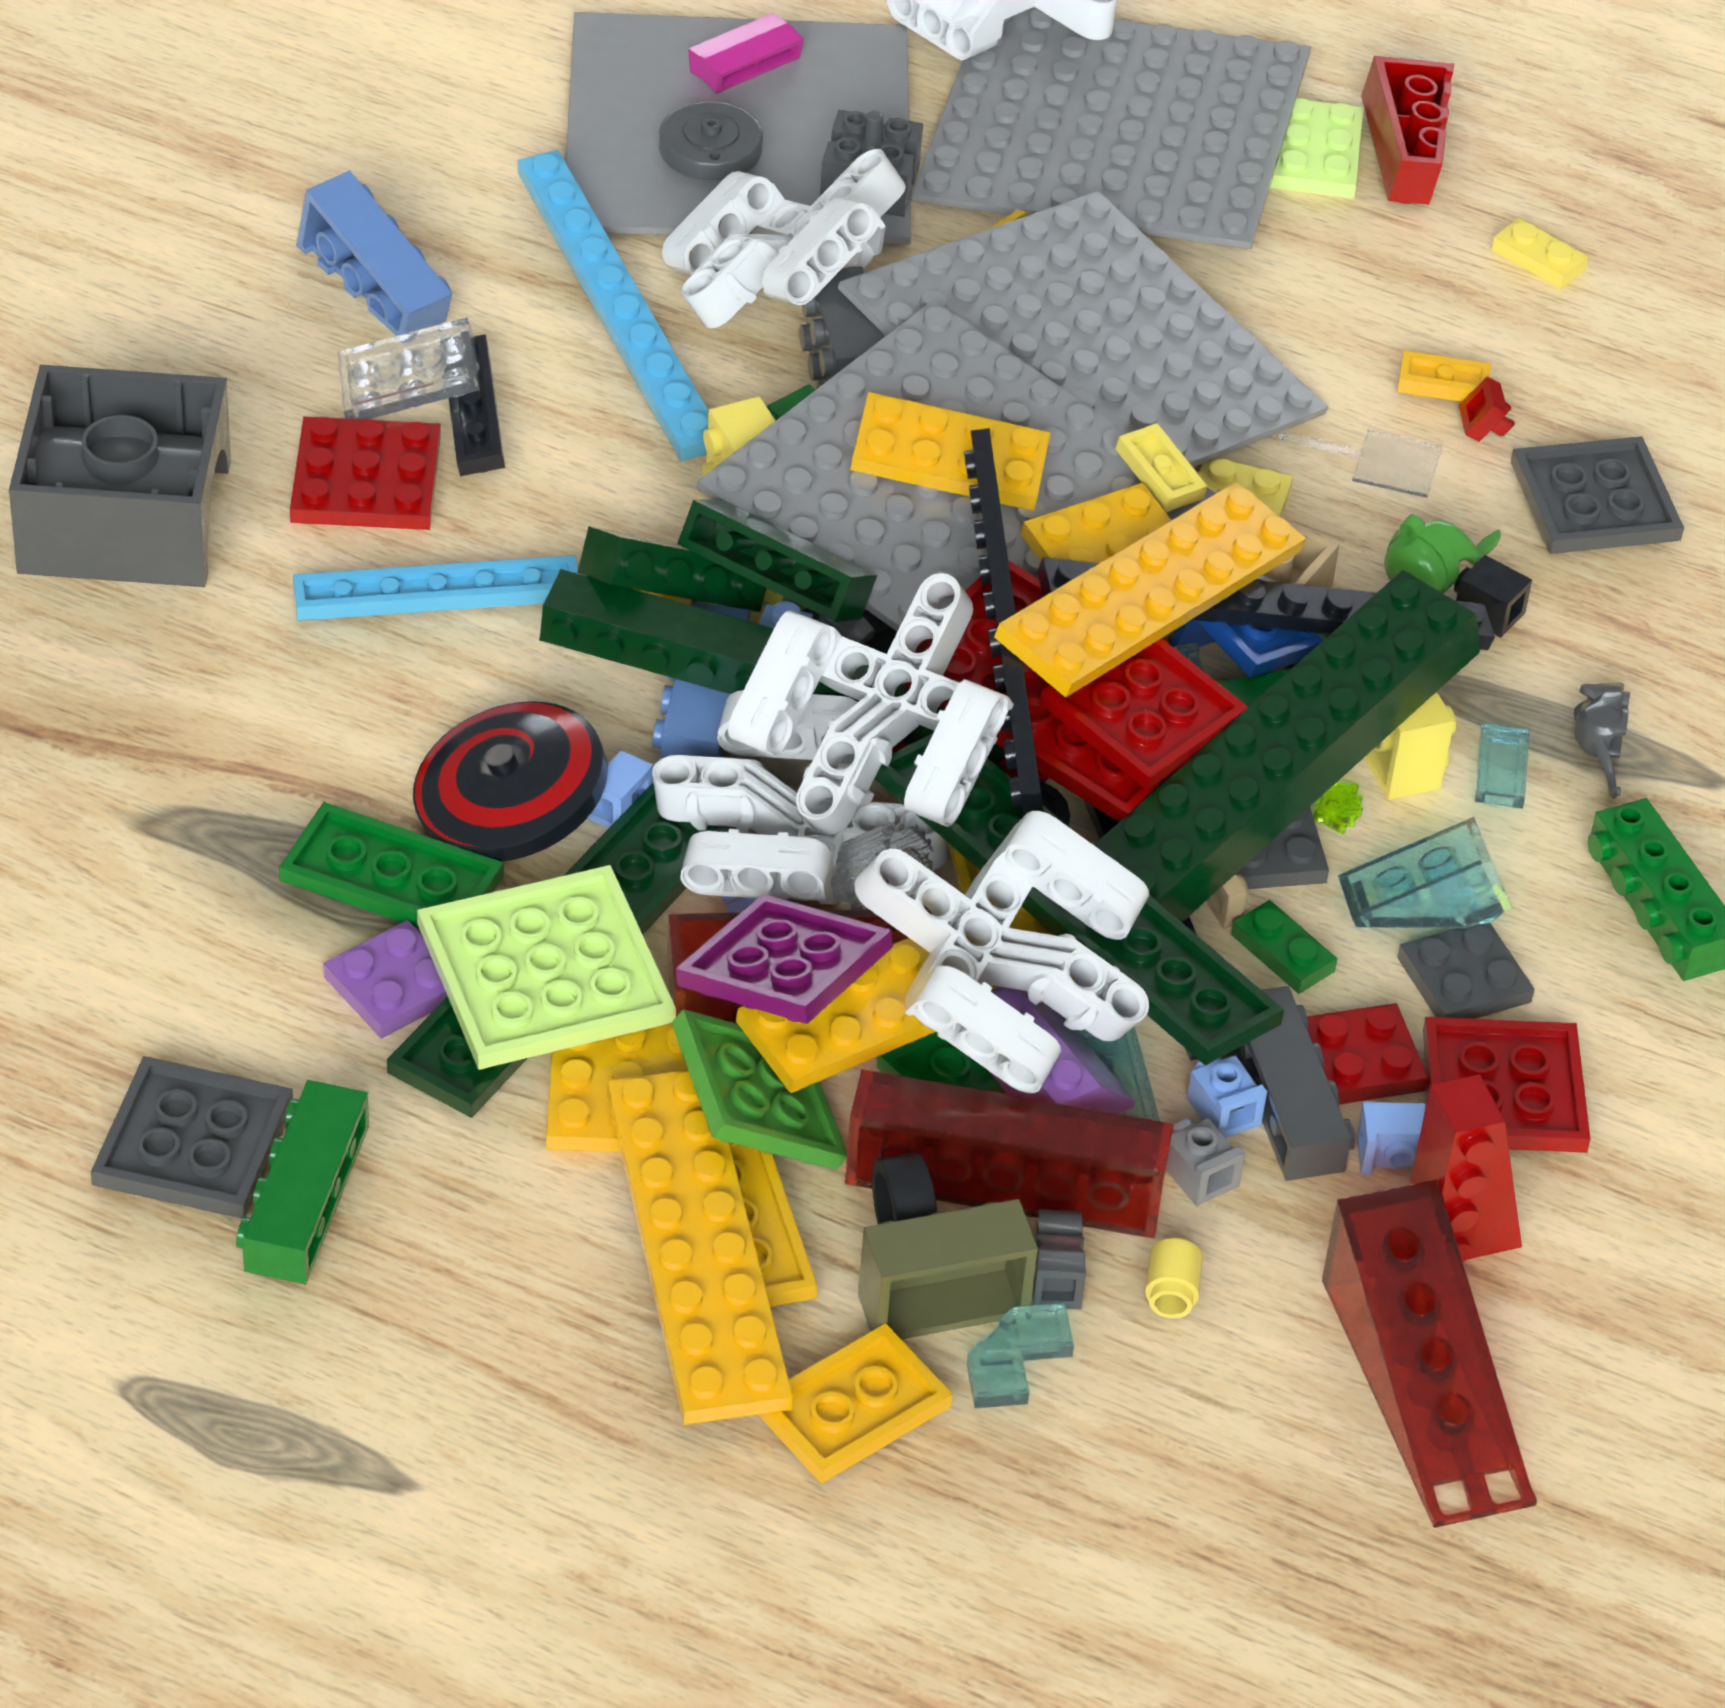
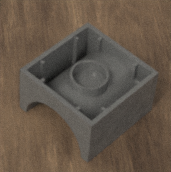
M40 364L9 487L17 574L205 587L208 576V524L214 473L228 474L231 463L227 378Z

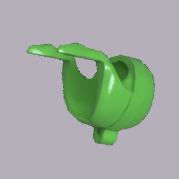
M1410 514L1389 542L1384 560L1386 574L1391 581L1404 570L1441 593H1445L1455 584L1459 576V563L1466 560L1470 564L1475 565L1484 555L1489 554L1497 546L1501 532L1500 530L1494 531L1483 538L1476 547L1464 531L1453 523L1442 520H1433L1425 523L1420 517Z

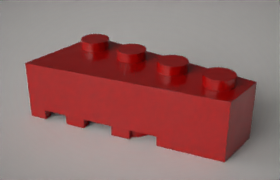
M1384 56L1373 57L1361 97L1388 201L1402 204H1430L1443 165L1446 140L1445 128L1449 115L1448 102L1452 89L1451 78L1454 72V63Z
M1480 1074L1430 1085L1402 1223L1425 1269L1441 1265H1457L1468 1259L1522 1247L1506 1124Z

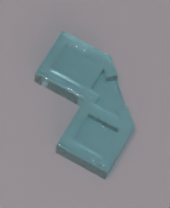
M1065 1303L1012 1307L1000 1319L999 1326L985 1341L980 1340L968 1353L966 1366L974 1408L1028 1404L1030 1392L1023 1361L1073 1357L1074 1343Z

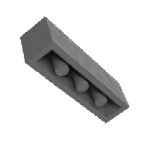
M1289 986L1264 989L1262 991L1284 1009L1282 1024L1241 1046L1239 1053L1235 1054L1256 1085L1262 1084L1267 1090L1262 1123L1285 1181L1345 1172L1349 1150L1355 1147V1133L1351 1121L1343 1119L1340 1112L1339 1094L1333 1080L1328 1081L1324 1073L1321 1047L1317 1042L1312 1043L1308 1034V1019L1303 1005L1296 1004Z

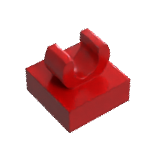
M1488 376L1459 404L1465 435L1478 442L1490 430L1499 436H1505L1515 425L1513 420L1505 417L1511 410V406L1505 402L1501 383Z

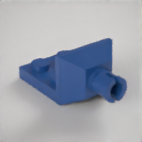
M1263 576L1256 579L1267 581ZM1190 620L1169 633L1168 643L1180 653L1216 642L1250 679L1300 662L1323 641L1316 632Z

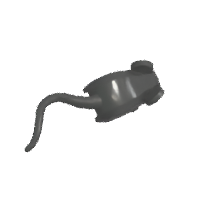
M1622 682L1582 684L1579 692L1588 698L1574 709L1576 721L1575 739L1587 754L1599 757L1606 773L1609 795L1615 799L1621 795V788L1619 786L1616 787L1614 766L1611 758H1620L1622 735H1626L1630 692H1623L1624 684Z

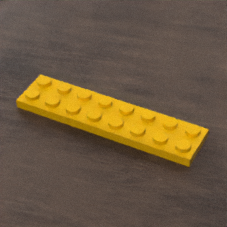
M1236 481L999 623L994 638L1066 698L1298 554L1306 541V537L1256 498L1251 491L1245 489Z
M1022 906L1009 926L1013 929L1054 935ZM966 936L967 940L973 944L972 940ZM910 938L893 944V948L808 1024L793 1022L787 1018L758 1009H749L745 1006L738 1008L736 1023L788 1091L793 1093L937 1032L925 1026L915 1015L909 1016L905 1013L906 993L930 952ZM990 985V986L992 987L991 990H994V989L1000 987V986Z
M689 1070L607 1080L608 1101L683 1425L792 1410L793 1396L730 1145L712 1137Z

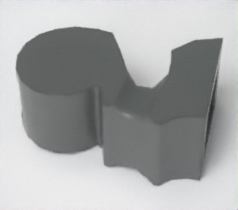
M1038 1209L1035 1238L1038 1251L1034 1278L1033 1307L1082 1309L1086 1277L1082 1212L1075 1210Z

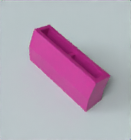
M770 13L688 48L690 72L704 80L717 94L800 58L804 39L787 21L774 13Z

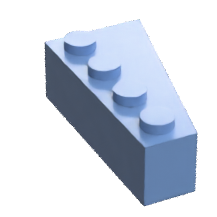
M350 170L306 190L296 246L304 254L313 251L320 257L318 259V266L328 275L337 272L344 280V289L354 298L360 295L365 297L369 312L402 341L412 338L447 320L452 292L448 283L443 277L437 276L425 261L421 250L407 240L400 231L396 220L382 210L374 200L370 189L365 184H361Z

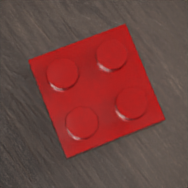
M1397 1003L1307 1016L1308 1034L1312 1043L1317 1042L1321 1047L1324 1061L1323 1070L1327 1080H1333L1337 1086L1339 1104L1426 1091L1428 1076Z

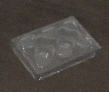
M468 317L337 352L342 407L346 419H374L379 416L409 408H417L421 405L480 390L473 330Z

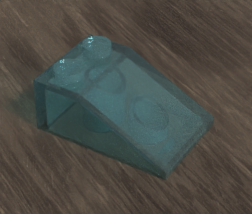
M1474 817L1338 875L1356 928H1468L1477 923L1485 924L1499 918L1503 912L1513 908L1496 864Z

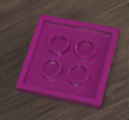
M762 894L676 968L677 983L680 987L700 992L705 996L721 998L744 1005L749 1009H758L787 1018L793 1022L808 1024L893 948L892 933L890 929Z

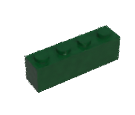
M722 499L693 500L677 543L834 622L862 618L877 578L876 574Z
M588 526L577 572L610 585L761 612L766 592L765 587L677 543Z

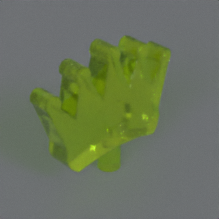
M1348 783L1334 784L1312 804L1318 806L1313 814L1314 821L1322 823L1340 834H1345L1347 825L1354 827L1357 818H1360L1363 812V808L1360 806L1363 797L1356 795L1359 785Z

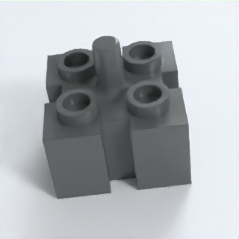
M838 110L832 128L831 141H828L822 160L820 196L861 154L872 149H881L906 186L904 193L885 214L905 217L911 196V185L915 183L920 166L923 123L907 121L903 118H889L886 124H883V115L879 111L873 110L865 114L859 111Z

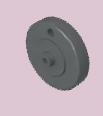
M716 101L690 103L669 113L660 126L659 151L662 158L671 168L692 178L723 180L732 172L741 171L745 173L757 164L762 154L763 132L760 124L750 113L732 104Z

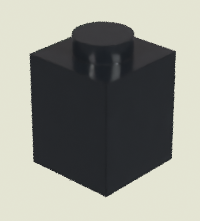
M1484 555L1471 569L1466 567L1459 574L1454 585V592L1457 593L1456 601L1485 604L1494 635L1501 638L1525 614L1532 579Z

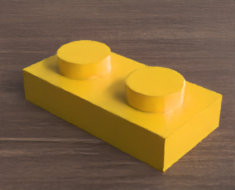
M1403 350L1397 392L1413 394L1419 397L1426 396L1462 402L1487 376L1490 377L1492 363Z

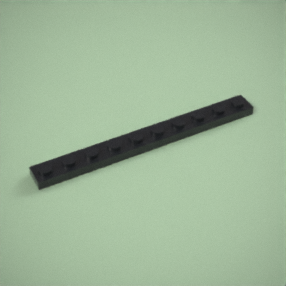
M985 428L971 430L973 450L964 451L967 478H977L978 481L977 485L969 486L972 514L982 513L983 517L982 520L973 521L977 549L987 548L988 554L978 556L982 585L992 584L993 590L983 592L987 621L997 620V626H999V623L1016 614L990 429ZM998 627L988 628L992 657L1002 656L1003 664L993 665L996 691L1001 694L1007 693V696L1014 704L1012 710L1008 711L1002 726V732L1012 730L1013 739L1003 740L1007 770L1017 768L1018 777L1008 778L1012 808L1023 807L1024 816L1031 811L1044 812L1023 662L994 638Z
M1043 557L1037 570L1043 597L1099 563ZM1254 580L1191 620L1218 621L1235 625L1331 634L1372 598L1376 592ZM1456 601L1477 613L1480 650H1489L1495 636L1485 604Z

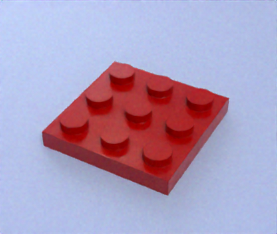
M303 416L290 503V523L430 530L441 439V424Z
M1162 638L1066 698L1049 685L1042 690L1039 702L1146 791L1190 760L1248 708V706Z
M1425 1017L1423 1040L1426 1073L1428 1076V1094L1432 1084L1480 1074L1505 1120L1509 1149L1588 1152L1591 1139L1577 1023Z

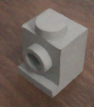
M1209 1118L1196 1124L1190 1119H1184L1177 1122L1168 1131L1165 1137L1161 1164L1192 1202L1198 1206L1239 1187L1245 1153L1239 1146L1233 1148Z

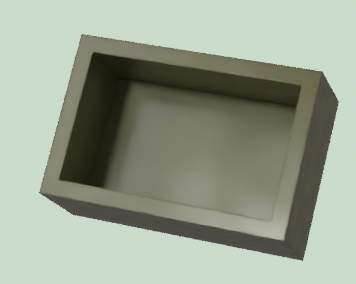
M1016 1199L1000 1203L989 1202L978 1207L951 1212H935L929 1216L896 1222L885 1221L878 1225L864 1227L858 1297L870 1331L886 1323L902 1340L1029 1316L1038 1247L1020 1200Z

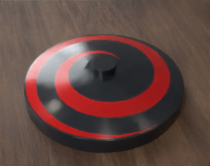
M537 701L516 702L496 706L462 721L442 736L423 759L414 781L413 803L415 811L425 833L430 838L501 862L523 858L558 843L576 830L589 817L605 789L608 774L607 758L593 726L583 716L567 707Z

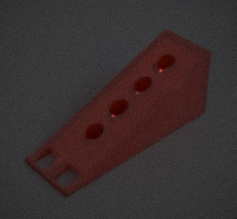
M1438 1179L1337 1199L1322 1282L1433 1527L1446 1526L1536 1506L1537 1498L1527 1476ZM1446 1422L1455 1424L1456 1426H1452L1450 1424H1447ZM1508 1470L1521 1499L1497 1504L1493 1502L1484 1475ZM1462 1481L1470 1510L1450 1515L1443 1514L1438 1505L1433 1486Z

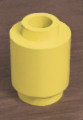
M1170 1237L1158 1241L1152 1246L1145 1294L1151 1309L1156 1314L1166 1318H1181L1189 1314L1192 1307L1197 1303L1203 1263V1254L1197 1245L1185 1238Z

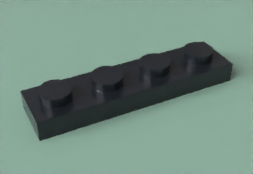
M486 334L442 342L456 460L460 476L505 468Z

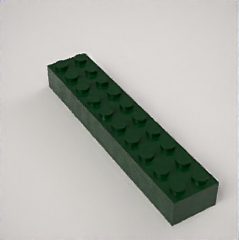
M1402 570L1143 800L1129 816L1124 817L1097 841L1094 846L1140 878L1149 889V895L1179 921L1183 922L1480 653L1477 613Z

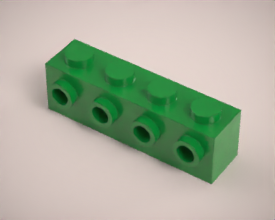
M1644 798L1595 812L1591 834L1587 840L1590 855L1596 862H1600L1611 878L1615 891L1620 896H1623L1631 906L1639 925L1650 933L1659 946L1660 953L1665 962L1673 966L1683 981L1724 970L1725 905L1650 801Z
M308 1079L300 1098H292L289 1103L285 1119V1128L287 1130L283 1138L276 1137L273 1142L269 1157V1167L271 1169L267 1177H259L253 1195L254 1210L251 1217L244 1216L242 1218L236 1237V1247L243 1249L244 1272L304 1285L307 1284L369 1128L368 1092Z

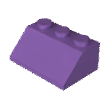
M998 987L990 991L1021 1014L1027 1012L1035 1018L1033 1022L1052 1035L1061 1047L1060 1055L1038 1092L1025 1093L1018 1091L989 1071L1049 1145L1134 1108L1135 1100L1078 1032L1070 1030L1063 1025L1066 1020L1065 1017L1042 1001L1037 1005L1029 1001L1027 991L1006 987Z

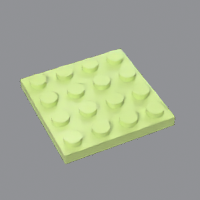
M611 865L417 910V924L478 1070L669 1024L676 1018L674 1002Z

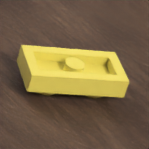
M1521 218L1516 219L1494 236L1491 249L1559 289L1564 288L1583 273L1587 268L1589 256Z
M1158 423L1118 437L1115 450L1139 480L1145 484L1165 512L1205 498L1208 488L1207 484Z

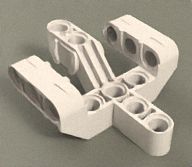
M887 0V5L891 15L898 22L955 58L966 60L992 49L1002 36L1004 20L1032 7H1036L1085 38L1093 40L1106 39L1113 32L1118 0Z
M872 149L861 154L811 206L785 200L774 183H771L767 178L741 171L732 172L668 236L663 245L662 256L669 268L691 274L682 285L681 294L707 328H716L728 322L747 302L752 304L757 299L755 295L762 288H764L763 293L768 297L799 306L805 305L842 268L861 266L864 268L869 264L874 255H879L882 252L885 224L881 217L901 197L906 186L881 149Z
M938 573L925 579L919 587L887 654L842 637L834 627L791 610L786 611L777 622L732 713L728 734L731 739L775 757L780 755L788 745L818 682H821L836 692L859 700V702L838 719H831L828 722V731L810 767L805 769L803 782L796 796V805L801 815L822 834L833 835L846 829L858 806H865L871 802L874 794L869 791L870 786L881 764L889 765L892 759V748L921 725L934 730V734L923 756L918 754L914 762L917 768L908 785L904 806L901 808L949 827L961 813L993 745L996 743V736L1005 722L1008 711L1012 710L1014 704L1008 696L965 679L959 683L943 676L971 619L973 605L967 593L954 577L949 574ZM954 595V600L948 607L940 610L937 609L941 599ZM925 639H933L932 645L928 650L915 653L920 642ZM869 665L867 673L862 678L852 680L856 669ZM906 682H912L911 688L906 694L894 697L898 686ZM950 699L945 711L940 710L937 714L940 704ZM855 754L854 761L849 767L838 770V764L843 757ZM833 798L832 806L828 811L816 814L820 802Z
M736 691L726 699L717 740L725 751L734 755L813 760L828 731V722L831 719H838L858 702L845 696L812 694L788 745L780 755L775 757L729 737L728 726L730 718L743 691ZM855 754L843 757L838 764V770L849 767L854 761ZM671 755L660 759L652 769L657 811L663 818L677 822H690L697 830H706L707 825L737 827V829H729L728 832H698L690 838L680 878L686 888L698 894L759 898L762 894H766L791 902L816 900L819 901V904H838L846 868H866L884 850L899 849L931 871L940 868L948 858L946 841L917 815L902 809L901 807L904 804L870 802L865 806L859 805L846 829L833 835L820 833L799 812L796 805L797 792L765 770L761 763L755 759ZM833 798L820 802L816 814L828 811L832 806ZM751 828L758 834H748L746 832Z
M1041 811L1027 813L1013 827L978 873L965 895L899 849L882 851L856 878L854 883L855 893L859 901L930 952L906 993L905 1013L909 1016L915 1015L925 1026L937 1031L938 1037L948 1041L1018 1091L1035 1093L1040 1090L1061 1053V1047L1052 1035L1033 1022L1035 1018L1027 1012L1021 1014L990 992L992 989L990 985L1027 991L1029 1001L1035 1005L1042 1001L1065 1017L1066 1020L1063 1025L1070 1030L1085 1029L1103 1041L1112 1042L1121 1038L1142 1021L1148 1013L1149 1001L1145 991L1136 982L1120 972L1119 968L1112 966L1077 941L1073 935L1061 934L1055 936L1009 927L1031 888L1035 887L1097 933L1110 939L1121 940L1129 933L1149 897V889L1140 878L1048 813ZM882 876H884L890 882V884L886 883L883 880ZM988 898L995 904V906H993L989 902ZM924 906H926L932 914H929L925 910ZM966 936L972 940L973 944L967 940Z

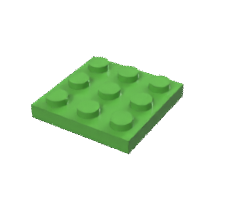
M685 1009L673 1020L672 1025L680 1045V1050L684 1056L694 1089L698 1095L713 1138L725 1143H734L757 1149L764 1153H772L799 1160L806 1164H815L837 1170L848 1158L820 1081L790 1093L738 1024Z

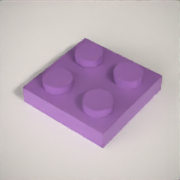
M408 920L323 963L324 978L381 1039L432 1013L447 997L423 936Z

